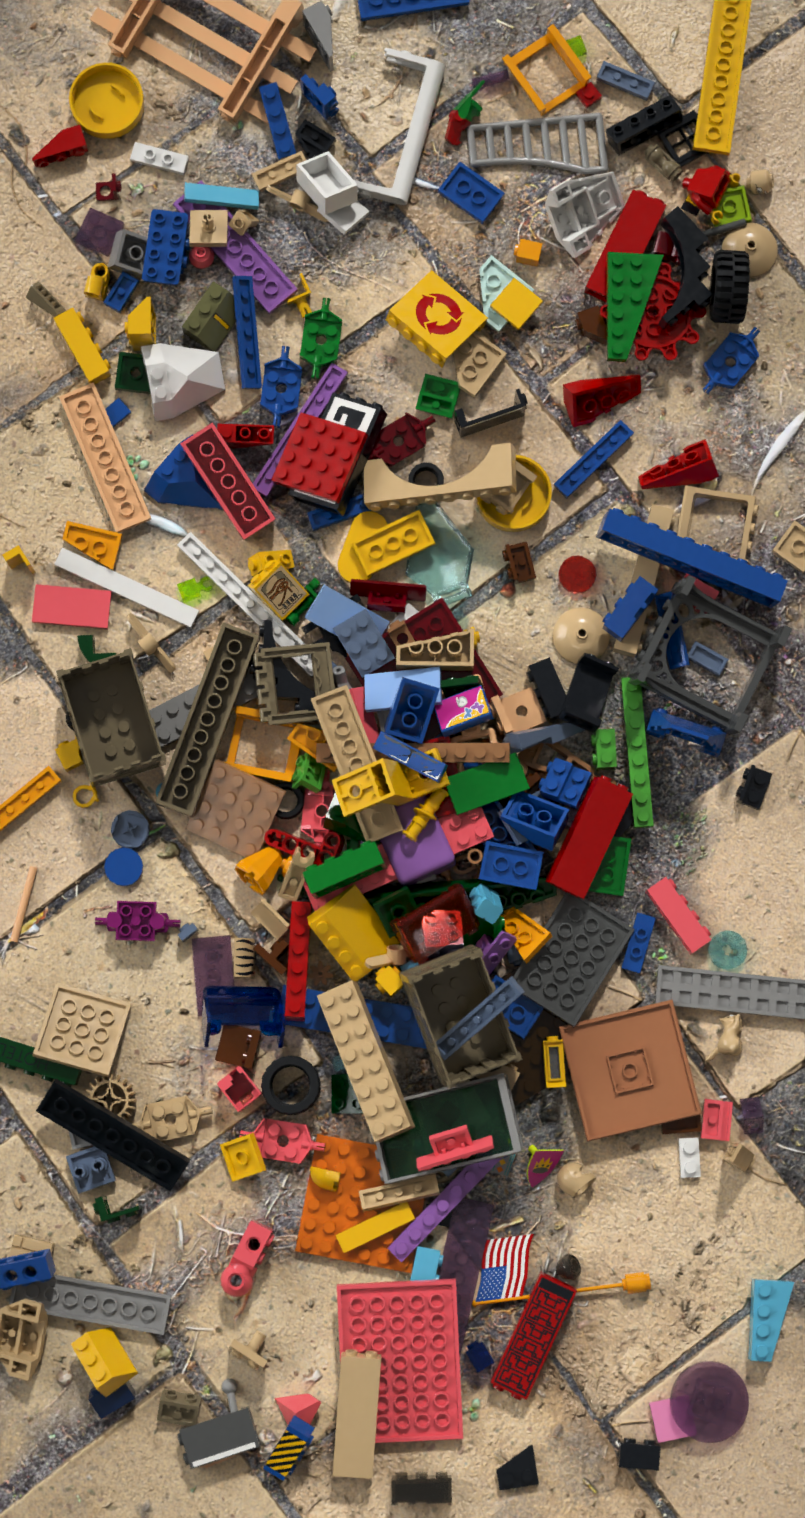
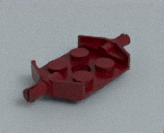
M406 412L403 417L381 429L368 460L382 459L386 465L392 467L426 446L425 430L436 422L435 418L431 415L422 421ZM396 437L403 438L404 443L401 446L393 443Z

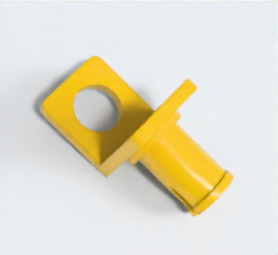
M301 273L299 278L306 292L287 300V305L296 304L303 319L306 312L309 314L312 311L306 300L311 295V291Z

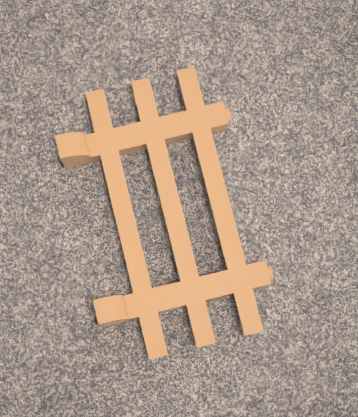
M129 0L132 4L122 21L98 7L90 19L93 23L113 34L108 43L113 55L118 58L122 56L127 59L135 46L224 98L218 107V111L221 114L220 117L228 122L232 120L235 123L244 110L269 125L263 103L252 98L262 78L270 83L277 82L278 88L290 95L296 87L297 80L271 66L281 46L309 63L317 51L313 46L290 34L291 29L296 28L303 20L302 10H304V7L299 0H282L270 21L233 0H202L261 34L251 53L166 5L161 0ZM152 15L242 66L233 84H228L143 34L142 32Z

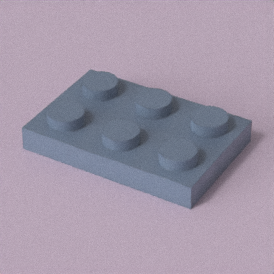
M366 609L333 628L362 678L364 675L372 673L395 659Z

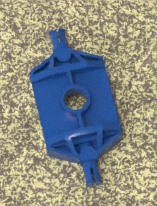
M754 327L748 335L730 332L707 362L704 363L703 367L709 378L708 383L702 389L704 392L706 391V394H709L716 386L733 389L759 357L753 342L760 333L759 329ZM732 358L736 364L733 367H729L726 365L725 360Z
M282 346L280 358L264 364L265 370L260 406L273 414L274 428H276V422L277 428H280L281 418L284 415L298 410L302 367L288 358L289 346H286V353L285 346ZM278 385H285L287 387L284 393L277 392L276 388Z

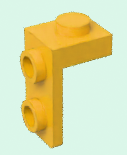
M291 550L257 552L248 558V568L251 571V576L254 577L256 574H260L264 570V566L274 559L280 561L286 569L294 568Z

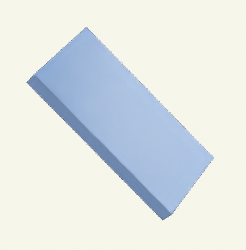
M325 584L305 615L307 620L336 635L333 630L334 627L364 609L369 613L381 635L390 623L385 618Z
M440 666L364 675L365 711L368 713L390 710L402 677L440 688L435 705H442Z

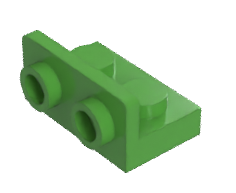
M305 753L296 760L295 765L297 767L292 776V788L296 789L302 785L318 793L322 788L326 766L322 763H316L315 758Z

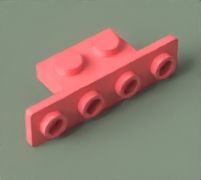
M467 1124L429 1136V1141L434 1153L416 1158L418 1171L430 1170L435 1166L446 1165L461 1158L466 1159L474 1154L486 1153L494 1148L493 1138L490 1135L473 1141Z

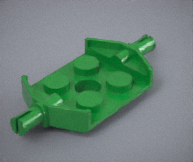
M323 298L320 310L305 315L299 356L312 365L311 378L315 379V374L316 379H319L322 367L337 362L342 319L329 310L330 298H327V303L326 298ZM319 336H324L326 343L320 345L316 342V339Z

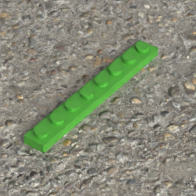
M627 677L621 678L630 791L633 794L631 798L634 828L653 827L654 824L642 688L640 685L634 686L628 683L630 678Z

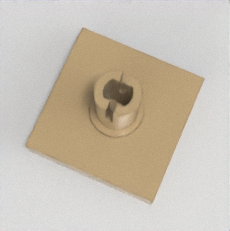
M190 210V247H227L228 210Z

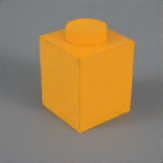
M520 239V244L515 245L513 254L517 256L516 262L538 267L543 243Z

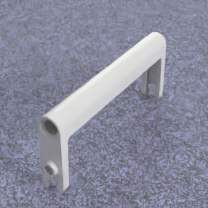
M385 48L384 51L387 52L384 54L387 57L386 61L425 72L393 187L386 188L354 181L358 185L357 194H360L363 198H375L398 205H406L446 66L442 62L413 55L406 50L398 51Z

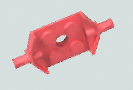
M325 770L322 788L318 793L306 788L304 795L301 832L320 846L325 835L329 832H334L323 828L325 816L321 817L316 813L317 808L320 806L326 807L328 811L335 793L334 786L329 782L330 770H327V776Z
M263 1118L255 1131H240V1134L244 1135L254 1133L262 1158L301 1164L311 1150L325 1151V1148L318 1146L325 1147L326 1144L314 1142L306 1124ZM282 1135L287 1136L289 1140L288 1145L285 1147L280 1146L278 1143V1139Z

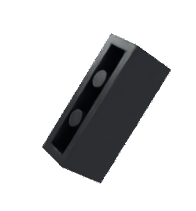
M549 657L529 665L526 675L529 682H533L535 685L534 693L537 700L541 699L543 707L541 709L545 718L548 717L552 721L559 718L566 694Z

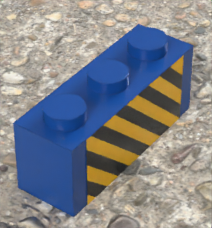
M294 1415L263 1469L284 1481L287 1474L291 1476L297 1466L294 1464L295 1461L300 1462L305 1453V1450H303L304 1446L309 1447L314 1438L311 1434L315 1427Z

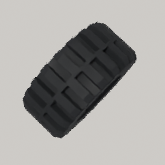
M718 250L714 254L710 279V292L712 296L709 299L710 320L714 323L740 324L744 321L750 282V260L748 253L745 251Z

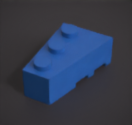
M639 576L635 583H631L625 591L627 593L625 597L618 599L614 605L616 609L612 614L609 612L602 621L605 623L602 629L620 642L658 592L656 587L641 576Z

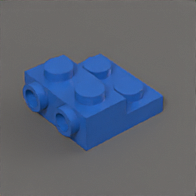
M306 74L300 78L302 94L324 119L335 116L339 111L337 108L339 102L336 100L334 89L330 86L327 87L324 83L319 86L314 78H309Z
M555 757L554 761H550L547 765L546 772L548 774L546 778L540 780V793L544 798L578 809L592 778V773L574 767L573 763Z

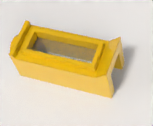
M558 1036L546 1037L547 1040L542 1041L545 1087H566L563 1039L558 1040Z

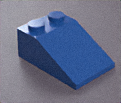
M402 677L386 720L385 733L422 744L440 688Z
M523 791L511 796L500 819L535 845L553 851L567 825L569 809Z

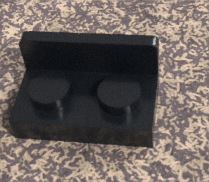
M753 764L746 768L742 776L745 779L743 786L739 785L736 792L737 802L759 810L772 773L758 769Z

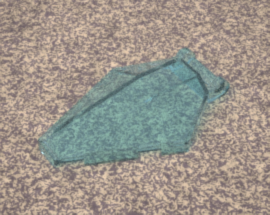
M438 502L432 505L426 503L418 504L415 511L420 510L436 545L410 556V560H407L406 575L417 584L426 585V591L432 595L433 602L439 600L441 595H446L461 589V592L443 598L447 605L464 598H472L468 581L474 548Z

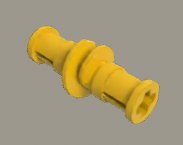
M441 788L432 792L429 798L425 800L424 805L418 804L420 808L415 807L413 809L416 816L413 817L407 829L402 831V834L410 840L417 842L418 835L425 829L430 819L437 820L434 813L439 809L445 797L449 796V793Z

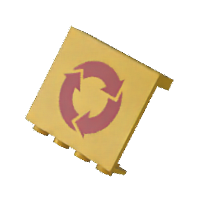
M432 270L389 310L386 321L391 327L397 329L405 339L410 340L419 351L424 352L441 368L444 367L447 358L476 330L480 332L484 328L488 319L487 316Z

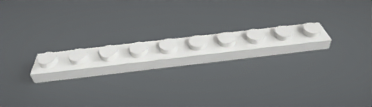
M191 532L177 544L258 626L262 625L264 620H272L274 641L280 647L305 644ZM311 655L291 657L311 678L313 677Z

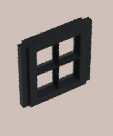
M695 110L682 116L683 121L658 134V138L669 156L681 167L708 153L692 150L693 146L689 140L694 138L695 133L687 137L682 128L693 122L696 125L697 112ZM679 130L684 139L671 145L667 136ZM686 142L690 151L679 157L674 148Z

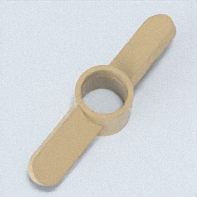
M267 186V191L288 201V204L295 210L305 212L323 222H329L317 211L318 207L310 203L311 198L306 192L295 189L291 196L273 186Z
M128 614L127 620L141 636L137 643L149 657L154 653L168 672L172 673L175 671L174 663L162 650L154 637L148 633L134 614Z
M389 945L387 946V954L367 958L365 966L369 969H375L388 965H403L407 962L406 958L423 955L424 952L421 949L406 953V946Z

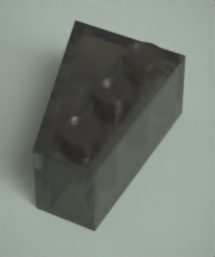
M396 1472V1475H392V1505H398V1502H409L410 1505L416 1504V1502H427V1504L451 1503L452 1477L447 1475V1472H435V1475H428V1472H416V1475H408V1472Z

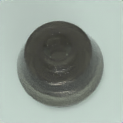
M565 1254L557 1262V1275L562 1279L577 1280L581 1273L578 1259L572 1254Z

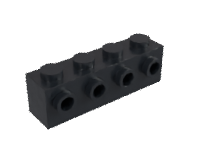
M671 95L662 98L658 102L607 128L608 143L619 156L682 122V110Z

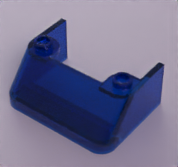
M205 987L202 995L204 1047L209 1046L210 1035H216L221 1032L222 1025L259 1026L260 1031L266 1036H276L278 1048H282L286 1021L280 991L274 987Z

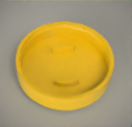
M115 63L94 64L83 70L72 83L69 93V105L76 123L80 124L81 129L91 136L102 139H113L123 136L139 123L143 115L145 101L142 87L137 77L124 66Z
M516 455V461L534 473L537 478L533 483L529 484L513 508L512 514L503 515L496 510L495 505L492 503L488 504L480 497H476L477 507L483 518L493 527L506 532H521L538 524L546 515L552 497L551 482L546 471L536 461L521 455Z

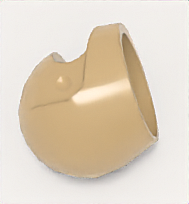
M571 1162L562 1166L558 1171L557 1181L564 1193L575 1198L595 1182L596 1176L594 1173L582 1174L580 1171L583 1165Z

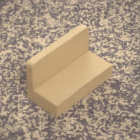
M264 898L251 912L276 940H279L290 929V924Z

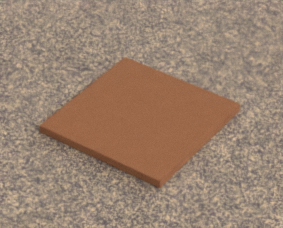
M673 999L577 1022L574 1028L569 1024L559 1027L587 1142L702 1114Z

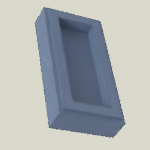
M697 641L694 642L688 653V658L691 662L718 677L729 660Z

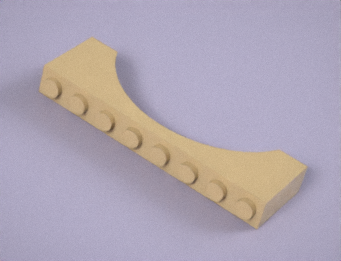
M512 443L492 445L484 460L469 474L456 481L437 486H422L409 483L391 472L382 459L367 460L364 467V504L372 511H380L382 508L397 509L400 506L406 505L415 507L423 503L432 505L440 501L454 502L457 499L472 500L474 497L490 498L492 495L499 494L508 496L511 493L517 492L516 454Z

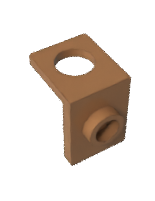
M397 620L389 625L390 628L387 629V632L396 648L398 645H403L397 641V636L401 633L408 636L407 643L415 642L404 620L401 622Z

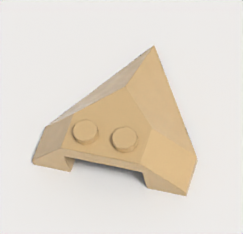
M23 1299L0 1308V1362L7 1368V1373L12 1377L30 1381L42 1357L48 1324V1316L43 1303Z

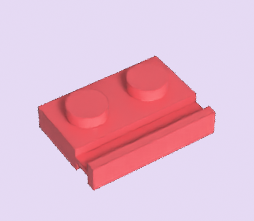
M704 1099L700 1138L730 1141L733 1102Z

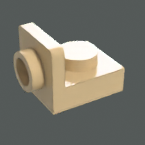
M242 209L237 210L228 225L240 236H243L249 227H256L260 221L248 210Z

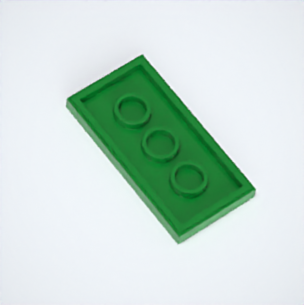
M516 752L510 754V763H485L449 776L450 785L446 786L456 815L530 789Z

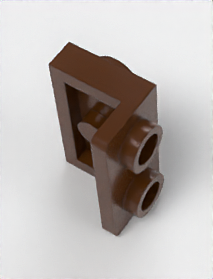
M527 541L510 546L506 544L502 554L504 561H508L509 564L507 569L509 580L513 579V583L518 584L536 579Z

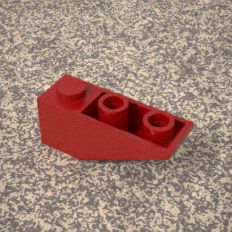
M80 124L61 130L32 158L35 168L46 167L49 163L56 161L63 162L69 157H79L84 155L85 152H89Z
M217 423V430L229 448L274 444V425Z

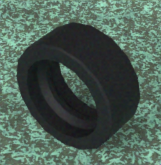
M432 463L418 464L409 474L408 482L415 484L416 476L422 471L432 472L437 478V485L444 484L442 471Z
M282 782L275 785L283 790H291L297 796V805L292 811L282 812L278 809L276 817L289 820L295 818L303 809V793L299 787L296 789L292 788L293 783Z

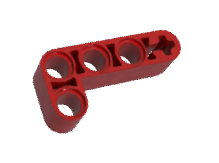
M270 829L264 836L265 842L269 846L291 855L295 851V849L291 850L289 847V842L292 839L295 840L296 847L299 846L301 848L300 853L302 857H307L306 850L308 847H312L315 853L313 863L318 866L324 863V856L327 853L331 857H339L345 844L344 836L337 832L327 833L321 846L279 829ZM276 835V837L283 839V841H275L272 836ZM334 835L338 838V843L335 846L331 844V838Z

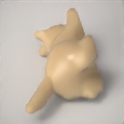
M740 1015L719 1018V1021L724 1026V1032L718 1041L717 1047L705 1058L706 1062L713 1060L718 1053L733 1056L740 1055L743 1049L742 1041L738 1037L742 1032L743 1020L740 1018Z

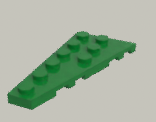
M622 252L607 253V361L626 362L664 255Z

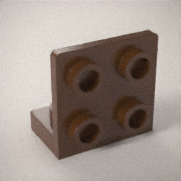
M224 1023L215 1060L253 1070L262 1031Z

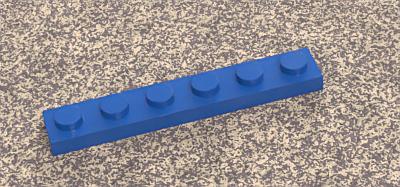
M252 276L232 277L241 385L242 389L262 388L253 280Z

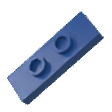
M637 912L633 924V929L635 930L629 938L621 969L640 974L654 927L655 917Z

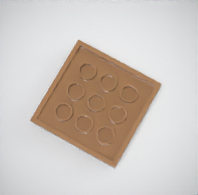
M216 759L204 785L193 818L190 817L186 829L244 857H248L261 850L265 841V833L270 830L286 791Z

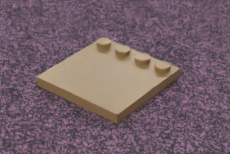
M56 983L33 1057L109 1077L131 1003Z

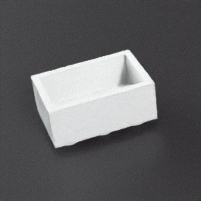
M329 151L296 164L297 182L325 215L357 202L358 185Z

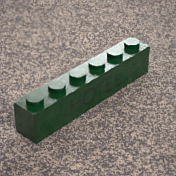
M0 1037V1062L5 1063L4 1067L16 1070V1067L24 1069L23 1073L31 1076L37 1073L42 1075L41 1079L53 1082V1079H58L70 1087L72 1085L77 1086L82 1070L33 1057L35 1047Z

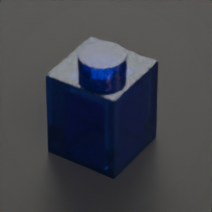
M476 1339L467 1345L468 1349L465 1352L478 1373L495 1363L482 1340L478 1342Z

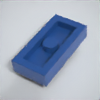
M122 271L104 300V305L121 313L138 286L139 280Z

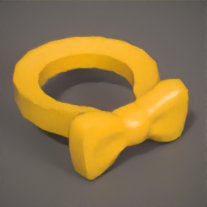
M91 783L90 786L80 785L73 791L72 798L78 807L88 808L95 801H100L95 787L92 788ZM82 789L93 792V797L86 804L79 803L77 800V793Z

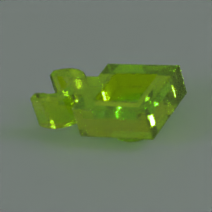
M205 576L197 583L195 578L177 584L183 602L186 603L202 597L200 591L209 592L213 590L212 585L209 587L204 586V582L209 581V577Z

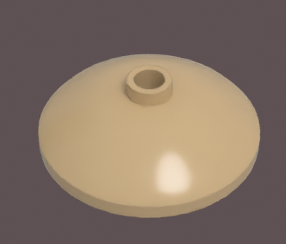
M746 223L747 226L730 230L726 234L721 250L745 251L748 253L750 260L749 277H757L766 273L773 266L778 252L777 242L773 234L764 226L757 223ZM752 243L754 247L750 248L748 244Z
M574 608L562 614L553 629V643L560 656L574 664H577L578 659L584 653L593 654L599 659L606 651L610 640V634L602 629L605 624L602 622L604 618L588 608ZM581 630L586 633L583 637L578 633Z

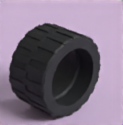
M298 1056L280 1057L266 1068L262 1076V1095L266 1103L273 1110L285 1115H298L306 1112L317 1101L321 1090V1081L317 1070L307 1060ZM287 1067L301 1069L309 1079L310 1087L307 1096L296 1104L281 1102L273 1091V1080L276 1074Z

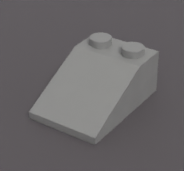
M321 0L302 10L303 24L331 72L333 71L332 11Z
M125 229L116 232L107 268L120 273L123 271L131 276L142 278L148 237Z

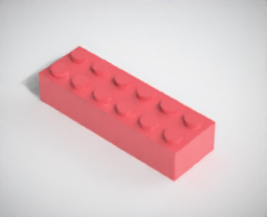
M213 422L180 443L243 540L275 520L272 512Z

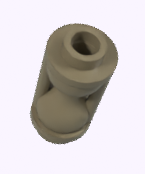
M658 144L650 145L646 149L645 159L663 174L667 180L674 182L680 177L683 172L681 166L661 149Z

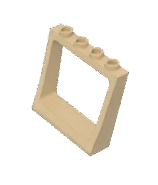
M685 485L677 536L682 538L689 537L695 500L697 498L748 504L739 556L740 559L746 560L747 553L752 551L753 542L750 541V535H754L756 524L753 523V517L758 515L759 505H756V496Z

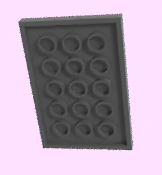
M566 892L544 926L553 937L527 964L523 960L513 978L525 991L522 995L574 1028L635 929L588 899H580Z

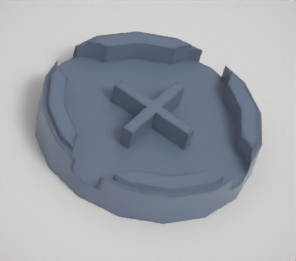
M124 811L117 815L112 822L111 833L113 839L123 848L134 849L140 847L149 837V823L137 811Z

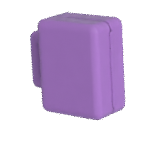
M427 795L401 806L394 805L403 830L407 829L413 817L416 816L413 809L415 807L420 808L418 804L424 805L425 800L428 798ZM439 818L436 821L432 819L428 821L425 829L418 835L417 842L407 838L402 834V831L380 839L401 886L409 887L415 885L425 878L431 877L434 874L438 875L456 865L455 855L440 825Z

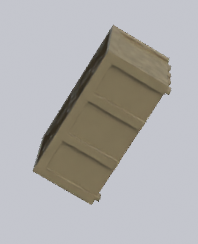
M131 648L124 650L123 653L67 670L60 669L56 671L92 788L166 765V756L159 744L154 719L151 718L146 703L142 681H139Z
M472 944L399 972L439 1082L448 1089L456 1087V1084L512 1061L518 1062L522 1060L508 1028L510 1026L508 1019L504 1017L503 1012L497 1015L445 1061L440 1055L436 1041L496 989L494 982L490 980L482 956L484 955L481 948Z

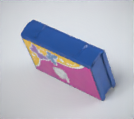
M482 685L442 700V705H434L444 737L455 735L494 719Z

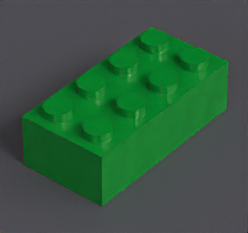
M369 840L360 844L358 849L353 850L350 848L343 851L342 856L337 858L332 856L325 859L324 863L319 866L313 864L307 867L306 871L303 872V876L311 894L317 899L387 867L375 841L371 843Z

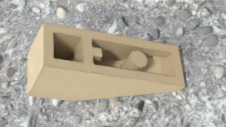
M731 1143L722 1159L742 1172H746L747 1169L750 1170L755 1162L753 1159L754 1154L740 1143Z

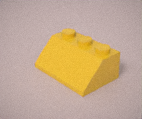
M146 297L128 315V322H125V334L127 333L129 345H132L134 351H141V346L156 344V313L151 297Z
M111 1327L86 1332L71 1343L95 1388L105 1397L138 1374Z

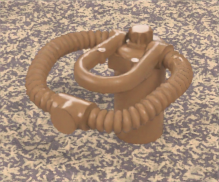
M472 847L469 849L468 854L456 857V864L459 860H466L468 858L472 866L470 868L467 867L464 871H460L455 865L453 870L457 874L464 875L478 868L477 874L472 879H479L484 854L479 849ZM450 870L441 873L442 877H446L447 881H455L451 877Z

